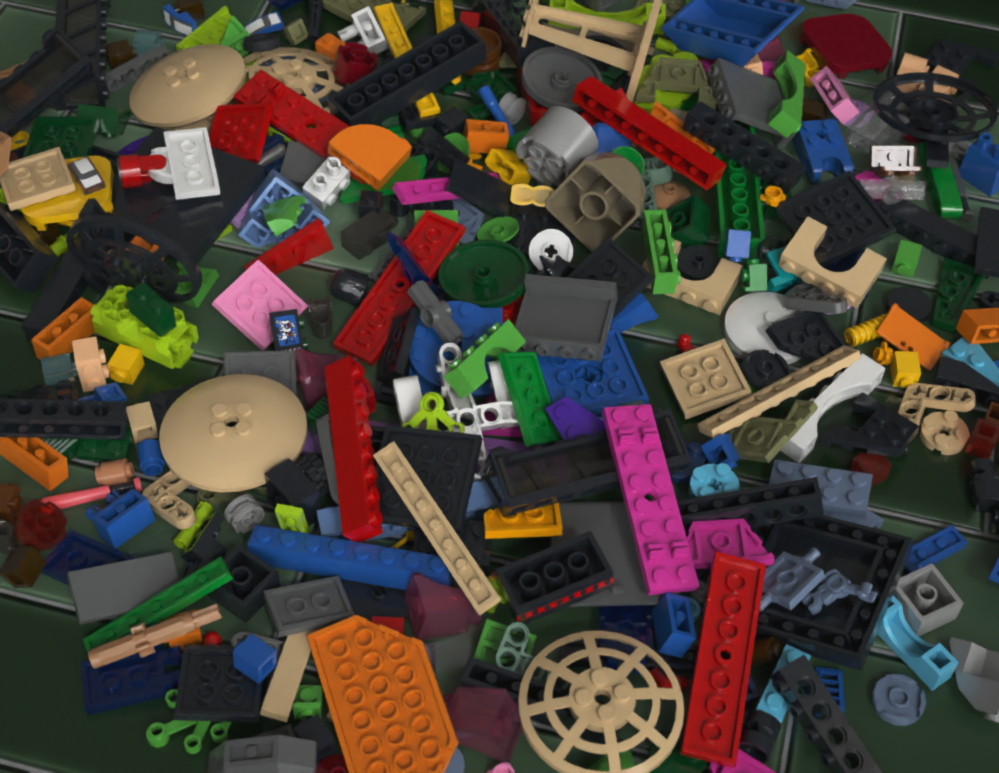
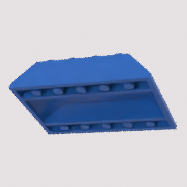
M691 0L662 26V30L681 51L691 52L715 60L721 58L744 67L804 10V6L781 0Z

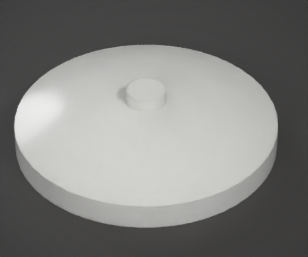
M750 293L735 300L728 308L724 320V335L731 348L743 358L755 350L764 349L769 350V353L775 354L776 352L786 360L787 364H791L801 358L777 349L765 330L770 325L799 314L804 310L786 308L784 295L779 293Z

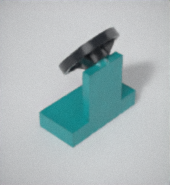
M777 237L765 238L760 243L757 251V256L760 262L763 263L765 262L762 259V252L766 253L771 264L767 265V267L773 268L777 274V277L769 280L767 291L765 292L777 293L802 281L800 277L788 273L778 266L781 254L786 246ZM775 239L778 241L775 246H769L767 249L763 248L769 240Z

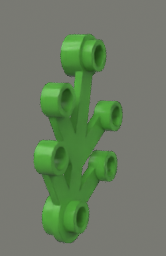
M177 689L169 690L165 695L166 703L170 708H175L176 701H170V698L177 696ZM173 720L166 724L156 722L148 727L146 731L147 740L153 747H163L168 743L170 734L197 723L193 734L188 735L184 740L186 751L190 754H195L202 748L201 742L211 721ZM219 722L213 725L210 730L212 740L217 743L224 742L228 737V729L232 722ZM156 730H162L159 735L152 734ZM218 730L224 731L220 736L215 735V732ZM192 741L198 742V744L194 747L188 746V744Z

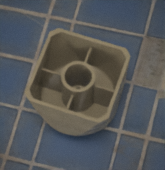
M610 152L594 153L587 156L548 197L546 209L593 252L608 237L614 241L640 216L646 196L644 180L638 169L626 158Z

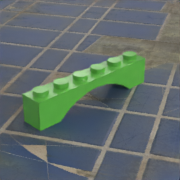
M786 50L774 63L773 74L782 90L783 100L769 113L768 125L788 138L792 133H797L802 126L805 63Z

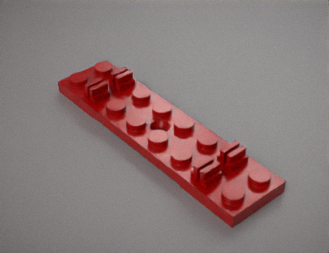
M261 69L233 96L234 101L238 104L270 102L274 106L270 124L325 160L330 156L328 154V143L339 132L350 127ZM350 171V176L352 178L362 183L363 185L366 183L364 180H362L360 177H358L356 174Z
M426 210L378 281L333 342L334 349L373 367L385 349L393 317L416 305L407 293L409 288L421 280L429 286L438 273L443 259L455 248L466 232L465 226ZM404 283V286L401 288L397 287L396 285Z
M718 551L713 555L680 754L730 768L736 766L766 564ZM722 651L729 654L728 660L721 657L720 653Z

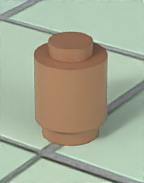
M126 458L102 462L101 465L95 467L97 483L99 485L109 484V486L131 481V477H134L133 464L128 462Z

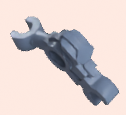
M833 569L824 574L825 578L822 580V585L816 589V592L808 593L802 599V602L805 606H808L809 611L814 615L820 612L822 605L828 606L836 598H844L848 594L857 595L862 600L873 603L877 592L871 591L872 584L862 582L860 585L852 584L850 580L841 575L839 570Z

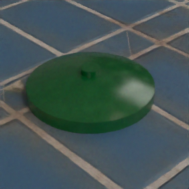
M489 239L471 241L455 248L443 259L438 275L440 288L449 301L469 302L481 308H501L515 301L525 291L524 279L526 274H529V265L524 254L509 243Z

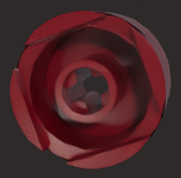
M346 42L345 46L341 44L332 68L334 75L337 77L336 81L343 85L347 83L352 84L373 72L378 61L377 54L374 51L370 53L367 51L368 47L360 43Z

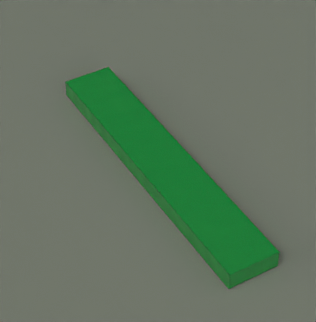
M222 556L84 638L83 642L87 653L91 649L132 634L130 628L145 622L148 628L161 623L232 580L233 577Z

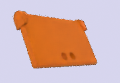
M894 303L891 305L887 316L876 330V333L894 345L899 351L918 352L920 365L930 372L941 356V353L949 347L950 342L943 340L898 307V304Z

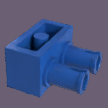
M133 488L124 495L117 491H112L113 495L109 493L106 497L107 507L101 509L97 505H92L94 510L89 507L85 514L88 520L94 522L100 539L114 549L124 544L155 521L148 498Z

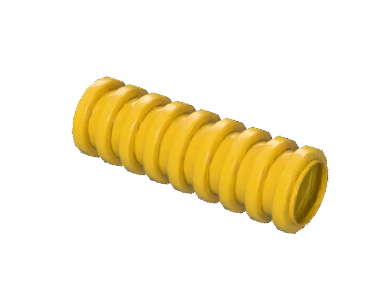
M887 314L846 328L844 337L848 345L856 347L869 340L881 337L876 333V330Z

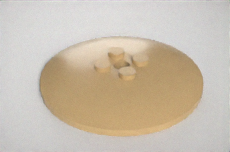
M203 44L181 49L160 59L143 72L131 89L129 96L130 108L140 122L149 126L162 128L177 127L196 122L215 113L217 106L226 105L234 98L233 96L241 89L246 78L245 62L235 49L225 45Z
M251 374L220 376L192 387L171 405L161 424L159 433L160 448L163 458L171 471L181 480L194 487L214 492L249 490L266 484L264 473L288 458L293 462L297 460L307 438V418L304 408L296 395L277 381ZM229 422H238L233 427L226 426Z

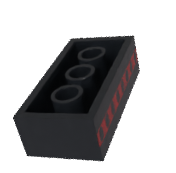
M591 531L495 569L497 587L514 621L524 625L614 588V572Z

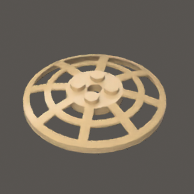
M280 47L270 51L255 52L243 58L245 64L258 59L252 66H246V72H249V80L255 75V72L261 69L280 82H283L284 85L295 92L305 94L303 97L330 113L329 107L323 108L319 99L329 94L332 89L337 92L343 89V87L335 84V76L332 71L334 60L315 51ZM280 56H297L295 59L287 60L280 58ZM306 58L318 63L319 65L311 66L303 61ZM268 59L275 62L271 66H259ZM326 71L329 80L317 77L316 72ZM316 83L325 86L315 94L312 92Z
M584 631L556 640L545 647L533 659L526 669L520 685L518 710L522 730L530 746L538 756L560 773H649L670 755L682 729L684 717L683 695L678 680L671 668L650 647L632 637L619 633ZM594 638L617 640L637 649L629 656L614 649L597 648ZM582 639L584 641L586 649L570 654L559 663L545 658L547 654L562 645ZM599 655L615 657L624 662L616 671L611 668L602 667ZM646 655L656 661L668 676L673 688H657L652 675L640 661ZM588 657L591 669L585 670L578 675L566 667L578 659ZM537 666L551 672L545 685L544 701L527 705L529 682ZM633 668L638 670L644 677L649 688H633L631 682L626 678ZM558 676L572 684L569 696L552 698L553 687ZM597 695H605L610 701L607 704H599L595 701V697ZM637 699H652L651 713L647 722L634 713ZM660 699L676 700L675 722L668 739L664 738L654 729L660 712ZM570 708L571 714L576 720L570 731L560 722L555 710ZM546 712L552 727L563 738V741L554 753L538 737L529 716ZM628 722L639 730L633 737L617 743L615 731L622 728ZM585 729L604 733L605 744L591 743L579 737ZM646 738H649L660 748L656 754L643 763L621 770L620 752L634 748ZM573 746L589 753L607 754L609 771L584 769L572 765L564 759Z

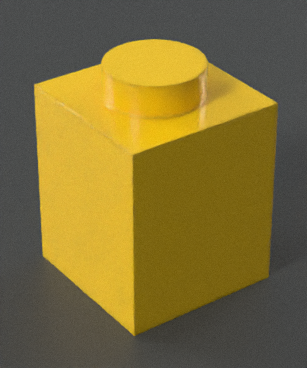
M119 344L107 364L111 379L133 385L145 365L141 349Z
M894 352L890 363L893 387L907 388L911 384L918 383L921 375L918 352Z

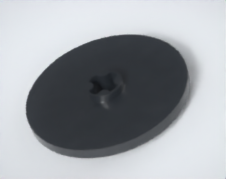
M343 580L342 582L354 614L366 618L370 622H372V616L401 617L405 620L410 616L417 604L418 592ZM379 590L383 591V594H380L379 597L375 596V593H378Z

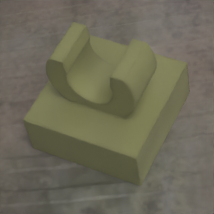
M302 18L296 19L283 27V34L289 40L291 46L297 45L308 37V32Z

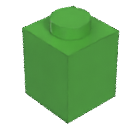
M901 239L891 272L913 278L922 245Z

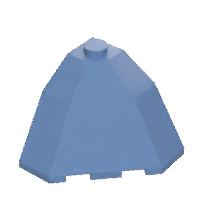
M272 169L260 184L249 203L238 236L254 247H263L266 244L281 243L318 218L325 228L331 221L306 194L287 178ZM304 196L307 202L300 205L302 212L297 217L296 224L276 237L266 222L262 208L283 198Z

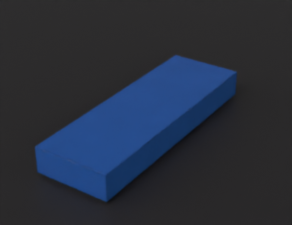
M950 525L912 545V551L903 573L907 575L933 563L934 565L966 548L968 541L953 525Z

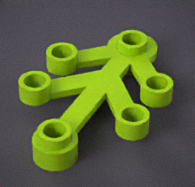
M436 392L424 394L420 399V410L409 422H405L402 427L406 428L408 425H411L412 428L418 429V426L427 418L426 430L440 431L437 427L438 418L448 427V432H454L453 427L455 425L460 427L459 433L465 432L464 425L461 422H456L444 410V400ZM431 400H434L436 402V407L434 409L430 408L429 404Z

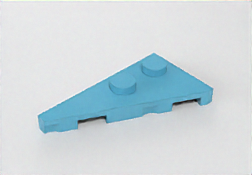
M962 337L941 353L943 357L965 362L999 387V368L980 344H970Z

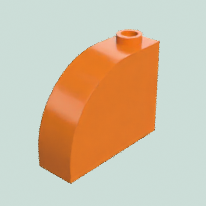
M370 124L348 127L339 132L328 143V154L330 156L338 158L342 165L377 191L407 161L412 146L406 139L400 138L386 128Z

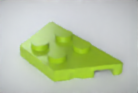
M222 7L176 45V50L179 51L203 44L220 45L228 22L233 17L230 15L228 7Z

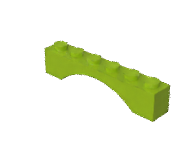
M550 0L549 7L642 26L643 22H648L653 3H645L637 8L622 12H595L577 4L573 0ZM661 4L653 35H663L662 26L665 24L666 4ZM548 20L550 25L579 30V28Z

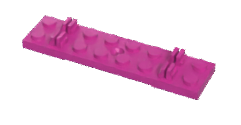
M651 404L605 407L602 411V416L647 595L695 591L699 588V582ZM644 495H650L653 501H648L644 498Z

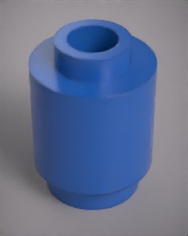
M154 439L143 440L137 446L140 469L146 476L159 475L162 473L165 465L160 442Z

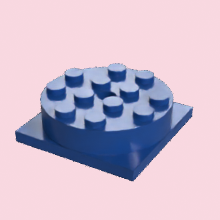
M464 301L447 302L452 311V319L465 335L463 340L457 344V346L461 347V354L470 346H477L474 342L486 333L488 335L489 332L487 330L496 322H499L500 325L503 323L502 308H481ZM419 316L409 353V376H418L421 394L436 392L441 395L442 383L440 374L436 372L435 365H438L437 356L440 348L445 343L433 327L428 328L423 324ZM446 351L443 353V357L446 360L452 361L455 359V355L452 352ZM485 357V369L489 378L477 390L471 393L472 397H489L494 392L493 388H490L491 376L487 363L496 361L494 358Z
M618 328L610 329L602 361L536 355L552 404L567 396L595 416L601 417L605 407L644 405L649 403L648 394Z

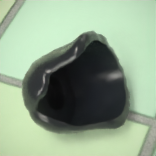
M340 269L331 278L330 292L336 299L347 302L352 306H357L365 294L369 275L351 269Z

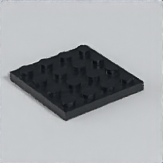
M850 170L784 200L777 207H774L775 213L793 237L807 217L827 226L824 239L814 252L816 261L822 267L828 266L896 234V227Z
M386 426L380 450L393 441L396 443L455 532L462 533L483 440L481 435ZM377 462L375 469L378 475L376 483L380 494L379 507L383 517L381 524L421 528Z

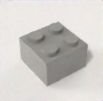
M933 563L901 577L893 594L902 604L905 619L917 636H921L955 620L964 604Z

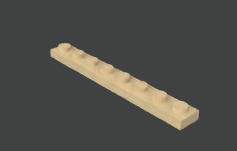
M845 345L698 423L699 432L715 438L732 428L741 426L743 422L750 418L761 415L763 411L778 406L783 400L798 395V392L815 386L818 381L833 376L835 372L842 368L851 366L853 362L861 359L859 350Z
M393 441L373 455L477 613L481 615L500 602L501 598L396 443Z

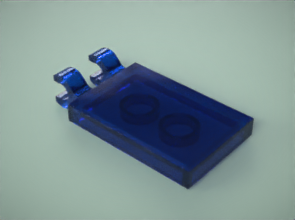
M70 530L46 559L47 563L42 570V574L69 586L68 572L132 560L133 557Z
M651 605L599 606V631L614 632L632 637L653 650ZM599 638V648L614 649L629 656L637 649L617 640ZM607 656V668L617 671L619 659ZM646 656L640 661L644 666H646ZM633 668L634 674H640L638 670Z
M161 644L154 646L156 652L141 658L138 652L96 669L92 667L90 660L81 662L84 706L87 715L165 697L170 688L178 690L181 670L166 674L165 665L180 666L182 664L183 653H181V647L176 646L163 650Z

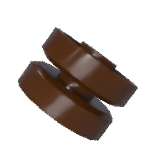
M471 28L472 31L485 41L487 60L467 71L466 74L472 76L475 73L499 70L502 51L501 37L497 32L488 28Z

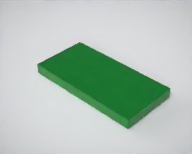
M425 154L408 158L378 192H383V196L395 194L392 188L396 182L423 180L427 164ZM350 176V184L344 191L342 190L340 200L342 204L358 202L361 190H377L368 183L363 185Z
M508 352L498 355L525 446L553 445L555 442L562 440L545 410L552 403L536 352Z

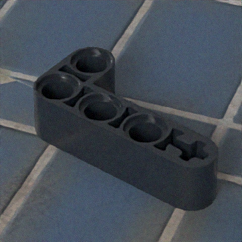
M409 142L412 146L410 157L425 154L427 158L423 180L434 179L438 172V153L430 148ZM396 194L389 195L391 215L394 217L406 216L411 210L410 204L402 205Z

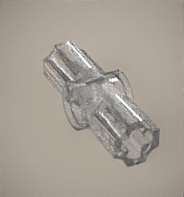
M893 175L886 176L881 180H858L872 198L883 199L887 204H895L901 199L923 200L925 196V182L899 181L898 177Z

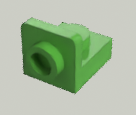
M299 685L293 703L294 720L301 721L304 718H311L317 714L322 719V685Z

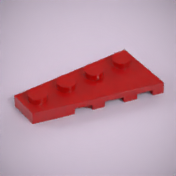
M318 218L243 267L247 270L259 260L274 275H277L329 252L334 247L323 223Z

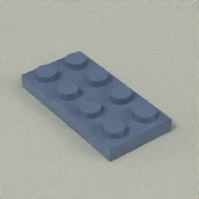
M774 460L769 485L817 477L822 495L823 511L866 518L873 474Z

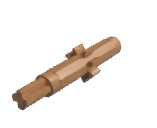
M216 603L148 628L145 622L130 628L132 634L89 650L88 657L90 663L96 669L138 652L141 658L156 652L154 646L222 619L221 610Z

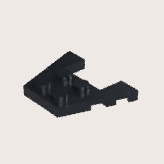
M941 39L924 58L928 59L926 65L930 66L929 70L931 72L939 65L958 74L959 79L976 85L975 82L960 75L973 60L993 68L999 61V52Z
M861 392L854 400L852 410L871 417L855 435L831 427L822 437V446L831 447V443L843 445L845 450H853L854 447L867 449V453L899 458L918 434L919 426Z

